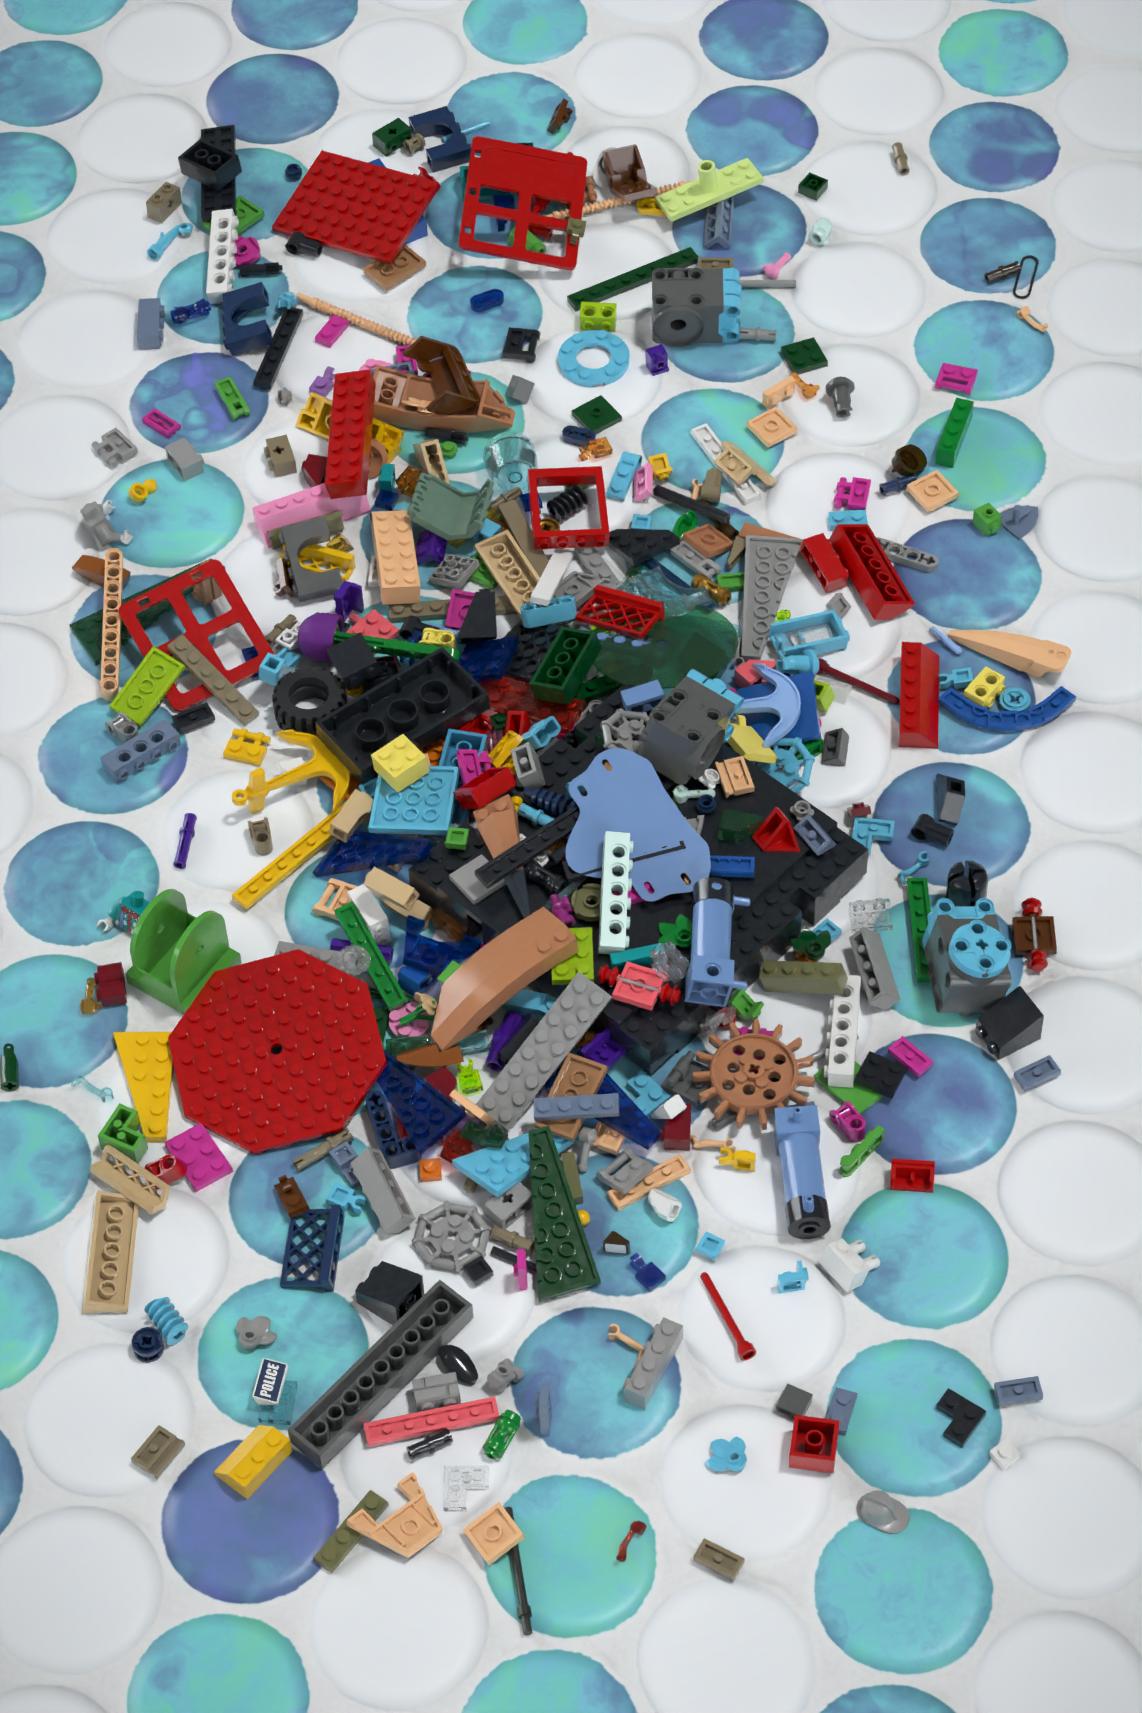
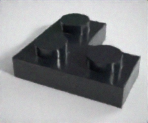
M949 1388L936 1404L937 1410L953 1419L944 1431L943 1437L963 1448L986 1416L987 1411Z

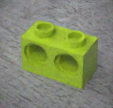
M581 302L580 330L615 331L617 303Z

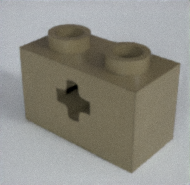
M165 182L146 201L148 218L163 223L182 204L180 187Z
M287 434L265 439L266 447H263L266 458L270 459L268 460L269 470L274 471L275 478L297 473L295 458Z

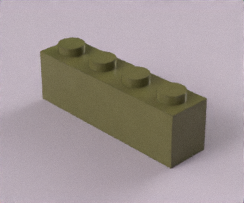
M764 960L759 975L766 992L843 995L848 980L842 963Z

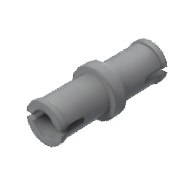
M741 327L740 339H754L757 342L759 340L776 341V330L760 329V327L756 329Z

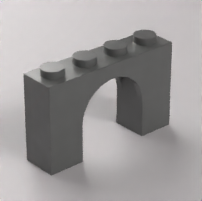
M323 517L282 526L279 540L280 544L284 545L286 551H283L285 562H289L290 568L287 569L289 578L294 580L295 585H292L294 596H298L299 602L333 595L343 583L339 568L313 573L305 570L298 562V556L304 548L330 541L326 518Z

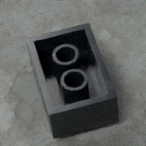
M201 138L178 157L183 175L218 191L242 172L237 154Z

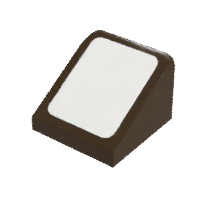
M612 1231L603 1241L604 1252L625 1255L631 1253L630 1241L615 1231Z

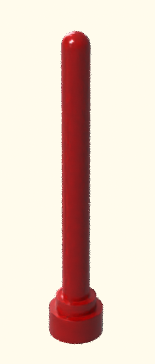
M707 1272L701 1273V1280L738 1344L737 1354L742 1361L751 1359L756 1355V1349L752 1343L745 1341Z

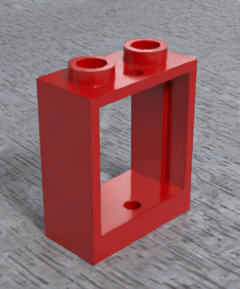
M508 767L489 768L453 793L462 810L480 809L517 785L513 771Z

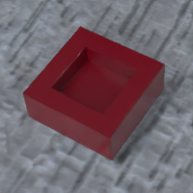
M864 802L853 803L852 807L847 808L848 816L857 817L871 814V808L867 804L864 805Z

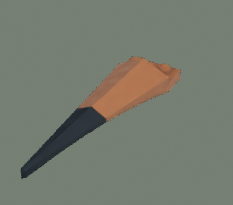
M509 794L473 811L477 827L493 859L520 842L517 811ZM524 866L505 877L504 880L523 917L526 918L532 913Z

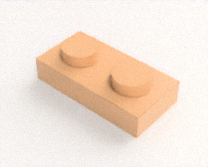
M789 376L763 391L762 405L769 408L795 393L796 379Z

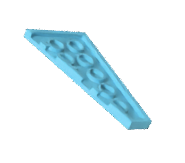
M582 1124L579 1131H581V1129H582L583 1127H587V1126H585L584 1124ZM528 1133L452 1160V1166L498 1198L531 1174ZM552 1134L558 1154L579 1140L576 1137L574 1142Z

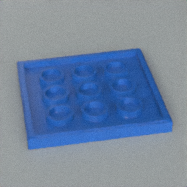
M812 671L789 676L788 678L791 679L799 691L801 712L796 725L782 738L798 737L802 739V743L820 739L821 732L814 674ZM770 682L740 688L737 691L738 695L745 700L771 695L775 692L776 687ZM770 712L740 714L745 716L746 725L751 726L763 740L766 739L769 732L780 721L778 715Z

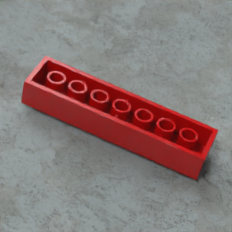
M370 369L335 374L325 487L330 499L367 495L376 383Z

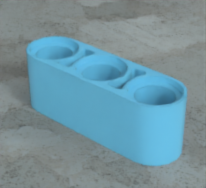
M571 595L552 598L549 606L527 603L520 607L523 626L526 628L571 620L577 615L575 597Z

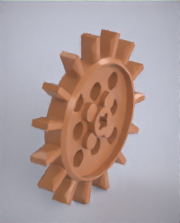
M758 1019L753 1021L752 1033L740 1035L734 1022L729 1023V1032L732 1038L725 1043L711 1033L709 1035V1043L717 1049L715 1054L710 1055L701 1051L696 1053V1061L710 1065V1071L693 1072V1082L710 1081L711 1088L699 1093L700 1103L716 1097L721 1104L716 1107L714 1118L718 1120L730 1109L738 1113L736 1124L737 1128L741 1129L745 1123L746 1115L759 1116V1124L762 1130H767L768 1118L766 1114L774 1112V1108H783L790 1100L800 1106H806L807 1098L797 1093L796 1088L797 1085L814 1088L815 1077L798 1075V1069L813 1066V1056L796 1059L793 1055V1052L802 1046V1039L798 1037L788 1045L779 1041L783 1025L780 1024L774 1029L771 1036L759 1034L760 1024ZM740 1051V1052H743L744 1054H742V1055H735L734 1052ZM762 1056L764 1059L756 1060L754 1057ZM776 1061H783L784 1064L778 1065V1064H776L775 1062H776ZM737 1069L738 1072L732 1073L728 1070ZM777 1078L779 1081L771 1082L770 1079ZM731 1086L733 1089L725 1090L724 1087ZM745 1091H752L753 1094H752V1095H746V1094H744V1092H745ZM770 1095L773 1096L774 1099L767 1100L764 1097Z

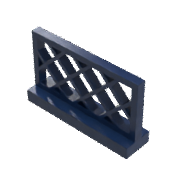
M331 1205V1209H310L290 1219L280 1281L281 1288L324 1287L325 1291H334L345 1219L340 1205ZM306 1216L308 1220L299 1227L296 1224L297 1217ZM321 1216H328L327 1221L321 1226L316 1222ZM313 1223L317 1229L308 1236L303 1230ZM322 1232L325 1235V1239L317 1245L313 1239ZM301 1233L305 1239L296 1245L293 1239ZM310 1242L314 1248L305 1254L301 1248ZM319 1251L322 1254V1258L314 1264L309 1258ZM296 1252H299L303 1257L293 1264L290 1258ZM308 1261L311 1267L302 1273L298 1267ZM315 1270L319 1273L318 1280H308L307 1276ZM293 1271L300 1275L294 1281H287L288 1275Z

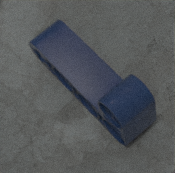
M378 1090L368 1092L365 1097L367 1114L378 1148L381 1150L389 1168L395 1169L419 1162L422 1158L420 1139L415 1136L398 1139L383 1093Z

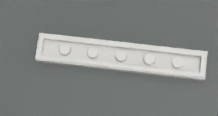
M707 423L691 429L692 437L715 465L713 461L725 450L721 445L722 442ZM723 472L722 476L745 505L761 499V493L749 477L739 486Z
M555 549L531 594V603L549 606L574 557L575 551Z

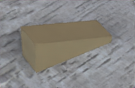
M737 535L727 562L728 571H731L745 555L746 540Z

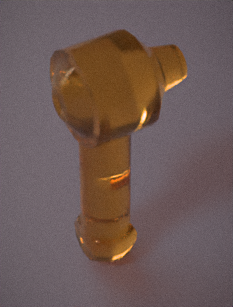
M792 372L789 375L796 379V384L802 389V394L806 399L817 395V391L820 389L819 385L811 383L807 385L796 372Z
M92 977L87 979L85 999H82L80 1003L82 1014H93L96 1010L101 1009V1004L96 1003L93 999L95 979Z

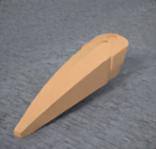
M950 630L947 636L967 648L1035 677H1041L1048 671L1055 673L1063 671L1072 653L1071 649L1065 645L1007 632Z

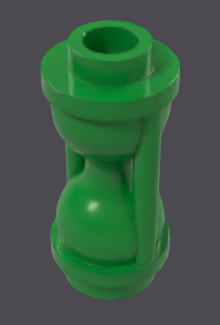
M505 1410L499 1416L498 1421L482 1446L485 1451L484 1454L488 1458L496 1460V1458L501 1459L516 1431L520 1427L521 1417L517 1413Z

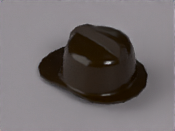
M912 444L905 445L895 451L891 461L893 466L891 472H897L903 477L916 473L926 467L927 458L919 447Z

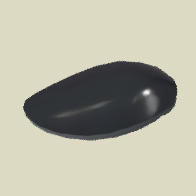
M442 1346L439 1355L448 1372H456L457 1379L463 1382L476 1383L478 1372L469 1355L457 1346Z

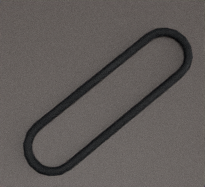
M1027 255L1023 257L1021 260V269L1023 266V262L1026 258H1033L1036 261V265L1034 268L1029 291L1026 296H1019L1016 294V288L1021 273L1018 272L1013 289V294L1015 297L1019 299H1025L1029 297L1031 294L1033 282L1039 264V261L1035 256Z

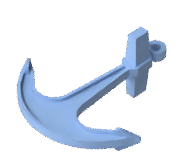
M754 663L752 667L763 679L775 685L776 690L768 696L745 699L736 714L770 712L780 717V721L769 732L762 744L763 747L774 745L776 741L788 734L796 725L801 712V700L797 687L786 675L767 667L764 663Z

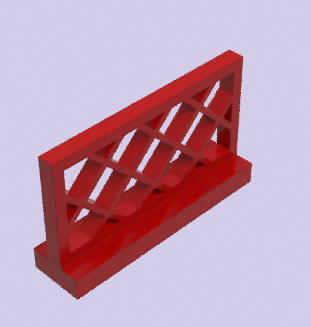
M597 584L594 588V595L577 613L575 620L643 639L657 621L662 622L665 619L663 602ZM602 610H606V611H607V612L601 613V614H597V613H596V612L602 611ZM590 613H593V614H594L593 616H589V617L584 616V615L590 614ZM623 615V617L613 619V616ZM610 618L608 621H600L601 619ZM636 619H639V620H640L639 622H635V623H631V624H630V622H629V621L636 620ZM624 622H626V624H627V625H623V626H618V625H616V624H620V623H624ZM643 627V629L640 632L633 630L635 628Z

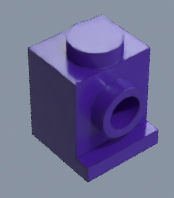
M662 344L645 349L646 366L652 376L669 371L668 353Z

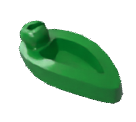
M689 510L676 521L672 532L680 538V542L683 540V533L697 527L695 512Z

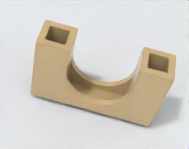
M355 789L332 821L329 834L347 843L358 826L370 821L374 799L367 793ZM394 834L392 840L382 853L381 863L398 872L421 840L423 834Z
M375 866L372 871L367 873L364 885L386 909L426 930L435 915V911L430 906L417 900L420 894L415 888Z

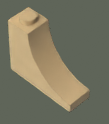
M429 439L412 444L417 462L420 463L426 474L430 473L450 484L438 439Z

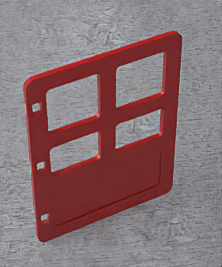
M475 136L471 146L458 246L466 251L568 271L574 270L577 264L579 237L577 245L570 244L571 235L567 234L564 257L526 250V239L529 225L566 232L569 219L563 220L531 213L532 197L567 203L570 205L569 217L581 220L587 172L586 158ZM475 153H480V158L475 157ZM480 187L518 194V209L513 210L480 203L478 201ZM470 190L476 191V194H470ZM482 215L515 222L513 246L508 247L475 240L476 216ZM465 228L471 229L470 233L464 232Z

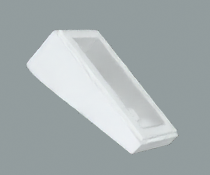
M677 1094L653 1111L650 1116L652 1119H673L686 1109L687 1106L680 1095Z

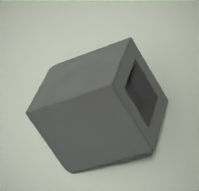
M512 375L505 395L527 403L535 383Z

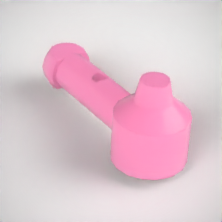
M784 253L775 264L763 265L762 269L765 271L766 276L775 279L779 275L780 268L791 259V255Z

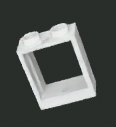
M364 884L348 891L349 903L353 901L376 944L386 945L392 940L388 917L371 891Z

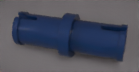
M912 473L901 478L895 477L892 481L881 483L879 484L880 493L886 495L894 491L900 492L903 488L907 487V484L917 480L916 475Z

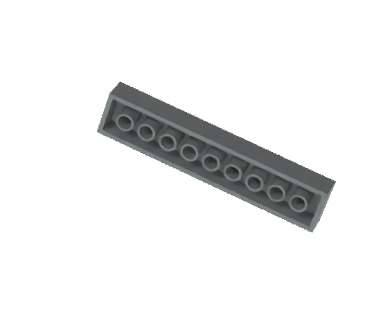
M439 1280L288 1429L291 1443L323 1468L364 1427L363 1423L369 1422L440 1351V1348L446 1345L473 1318L472 1304L443 1281Z

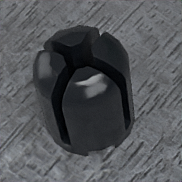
M969 860L965 861V866H963L962 862L956 863L950 868L948 873L945 898L951 900L954 906H975L977 900L986 898L988 875L985 868L981 864Z

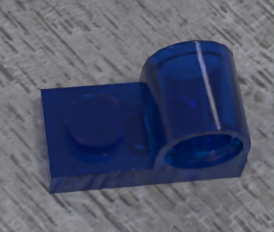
M493 195L494 206L515 210V199L512 195ZM496 218L498 232L505 231V224H508L507 220Z

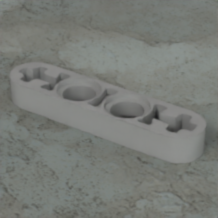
M876 537L890 561L926 573H933L938 569L939 560L935 555ZM897 550L900 553L894 555L891 554L890 551ZM908 556H915V557H917V559H916V560H909L907 557H908Z

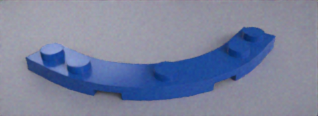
M1060 686L1045 700L1029 707L1026 711L1000 710V713L988 711V708L970 701L950 687L938 698V703L958 718L975 726L998 731H1019L1040 726L1056 718L1075 702L1076 696L1063 686Z

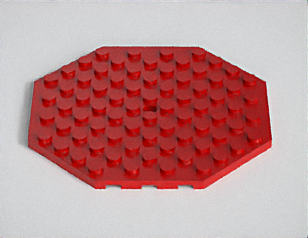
M300 949L214 971L168 1037L185 1117L196 1124H203L205 1129L254 1155L261 1154L263 1151L272 1148L287 1147L294 1142L317 1139L324 1134L342 1132L387 1065L368 984ZM282 1047L281 1053H272V1048Z

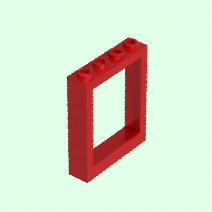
M602 466L528 469L527 482L534 549L609 546L610 532ZM596 484L601 529L541 531L537 487Z

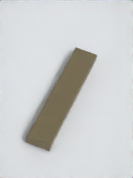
M516 500L499 504L498 510L511 535L539 577H541L549 561L542 549H534L532 530Z

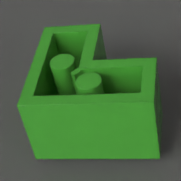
M119 1103L98 1134V1139L102 1150H104L106 1145L110 1144L138 1164L147 1151L148 1146L145 1135L137 1132L141 1125L137 1110Z

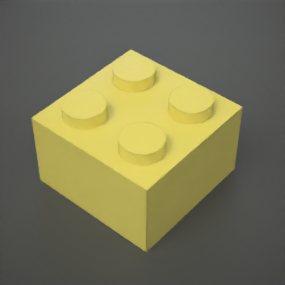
M404 734L371 754L374 770L397 793L430 772L427 757Z

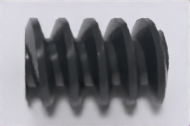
M573 485L570 489L565 490L559 496L547 502L548 513L552 519L559 523L561 519L566 518V515L570 516L578 508L581 509L583 504L587 505L588 497L583 489Z

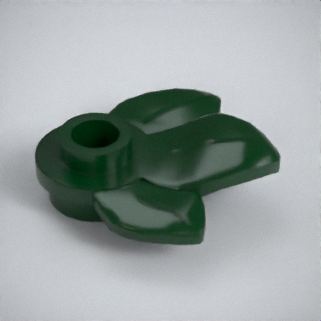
M807 927L802 929L800 938L791 939L793 949L805 954L810 960H820L823 958L825 949L831 944V936L828 930L816 935Z

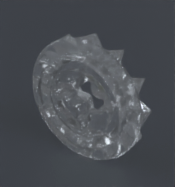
M357 945L343 948L338 955V967L351 976L353 974L360 976L364 971L367 972L371 962L368 951ZM351 955L355 960H358L357 966L349 963L351 962Z

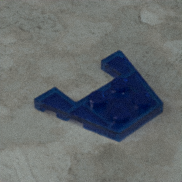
M408 915L403 965L439 977L452 960L460 964L479 950L482 940L465 935L458 947L420 935L425 927V920Z

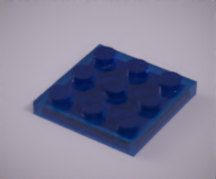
M516 636L467 643L460 656L459 664L477 682L502 679L520 642Z

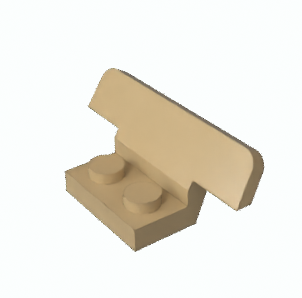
M723 441L721 443L725 450L713 462L739 486L751 474L759 477L768 486L776 484L777 480L736 444L730 441Z

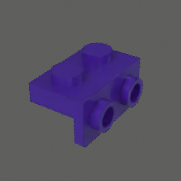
M429 530L420 532L415 552L417 565L434 560L439 566L444 560L448 541Z
M344 580L339 590L335 591L333 599L336 604L335 613L342 615L343 622H346L352 610L360 613L364 611L362 586Z
M608 1028L602 1033H598L594 1040L584 1045L580 1051L581 1057L606 1065L608 1069L626 1054V1048L610 1038V1030Z

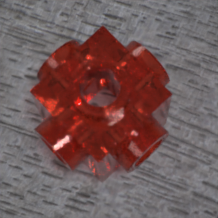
M456 1130L452 1135H447L442 1144L444 1147L440 1157L452 1164L453 1159L474 1152L472 1147L475 1140L466 1133Z

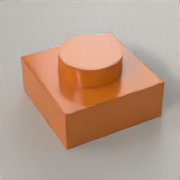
M440 1158L419 1160L421 1182L442 1180Z

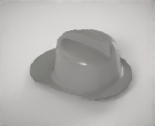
M876 1490L867 1493L857 1502L856 1511L859 1518L889 1534L899 1533L908 1526L910 1517L905 1505L890 1497L884 1491Z

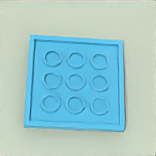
M429 766L430 772L398 793L378 774L368 827L369 832L447 835L451 825L455 802L453 792L457 790L459 767Z

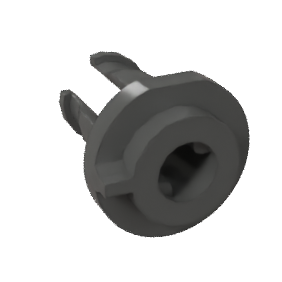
M842 376L833 378L825 386L826 394L833 398L834 407L837 412L836 416L840 418L851 415L850 411L853 409L851 407L850 394L855 389L854 382Z

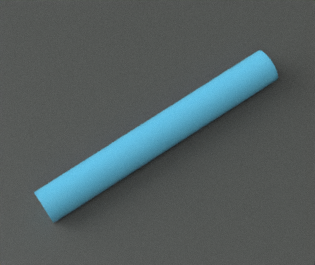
M488 120L462 129L461 133L468 135L489 127L490 123ZM453 133L443 136V142H448Z

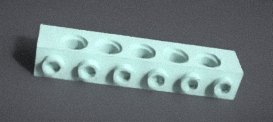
M606 831L603 839L598 953L600 954L620 952L629 947V936H626V929L630 927V917H627V910H630L631 898L627 896L628 891H631L632 879L628 878V873L632 872L633 860L629 859V853H633V841H630V833ZM614 853H620L623 857H615ZM613 872H619L622 876L617 877L613 875ZM612 891H618L621 895L616 896ZM611 910H617L620 912V914L615 915L611 912ZM610 929H616L619 933L613 934Z

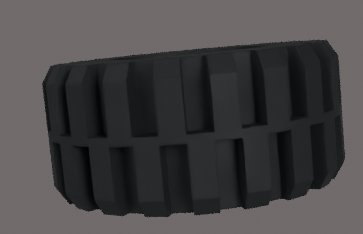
M312 666L306 667V669L298 668L293 673H287L285 678L282 677L278 681V685L275 686L274 694L272 695L275 720L280 729H283V731L292 729L295 732L308 733L317 736L315 722L347 704L346 690L341 679L337 675L333 676V672L329 670L324 671L320 667L314 669ZM309 698L325 701L324 704L313 709H302L295 706L300 701Z

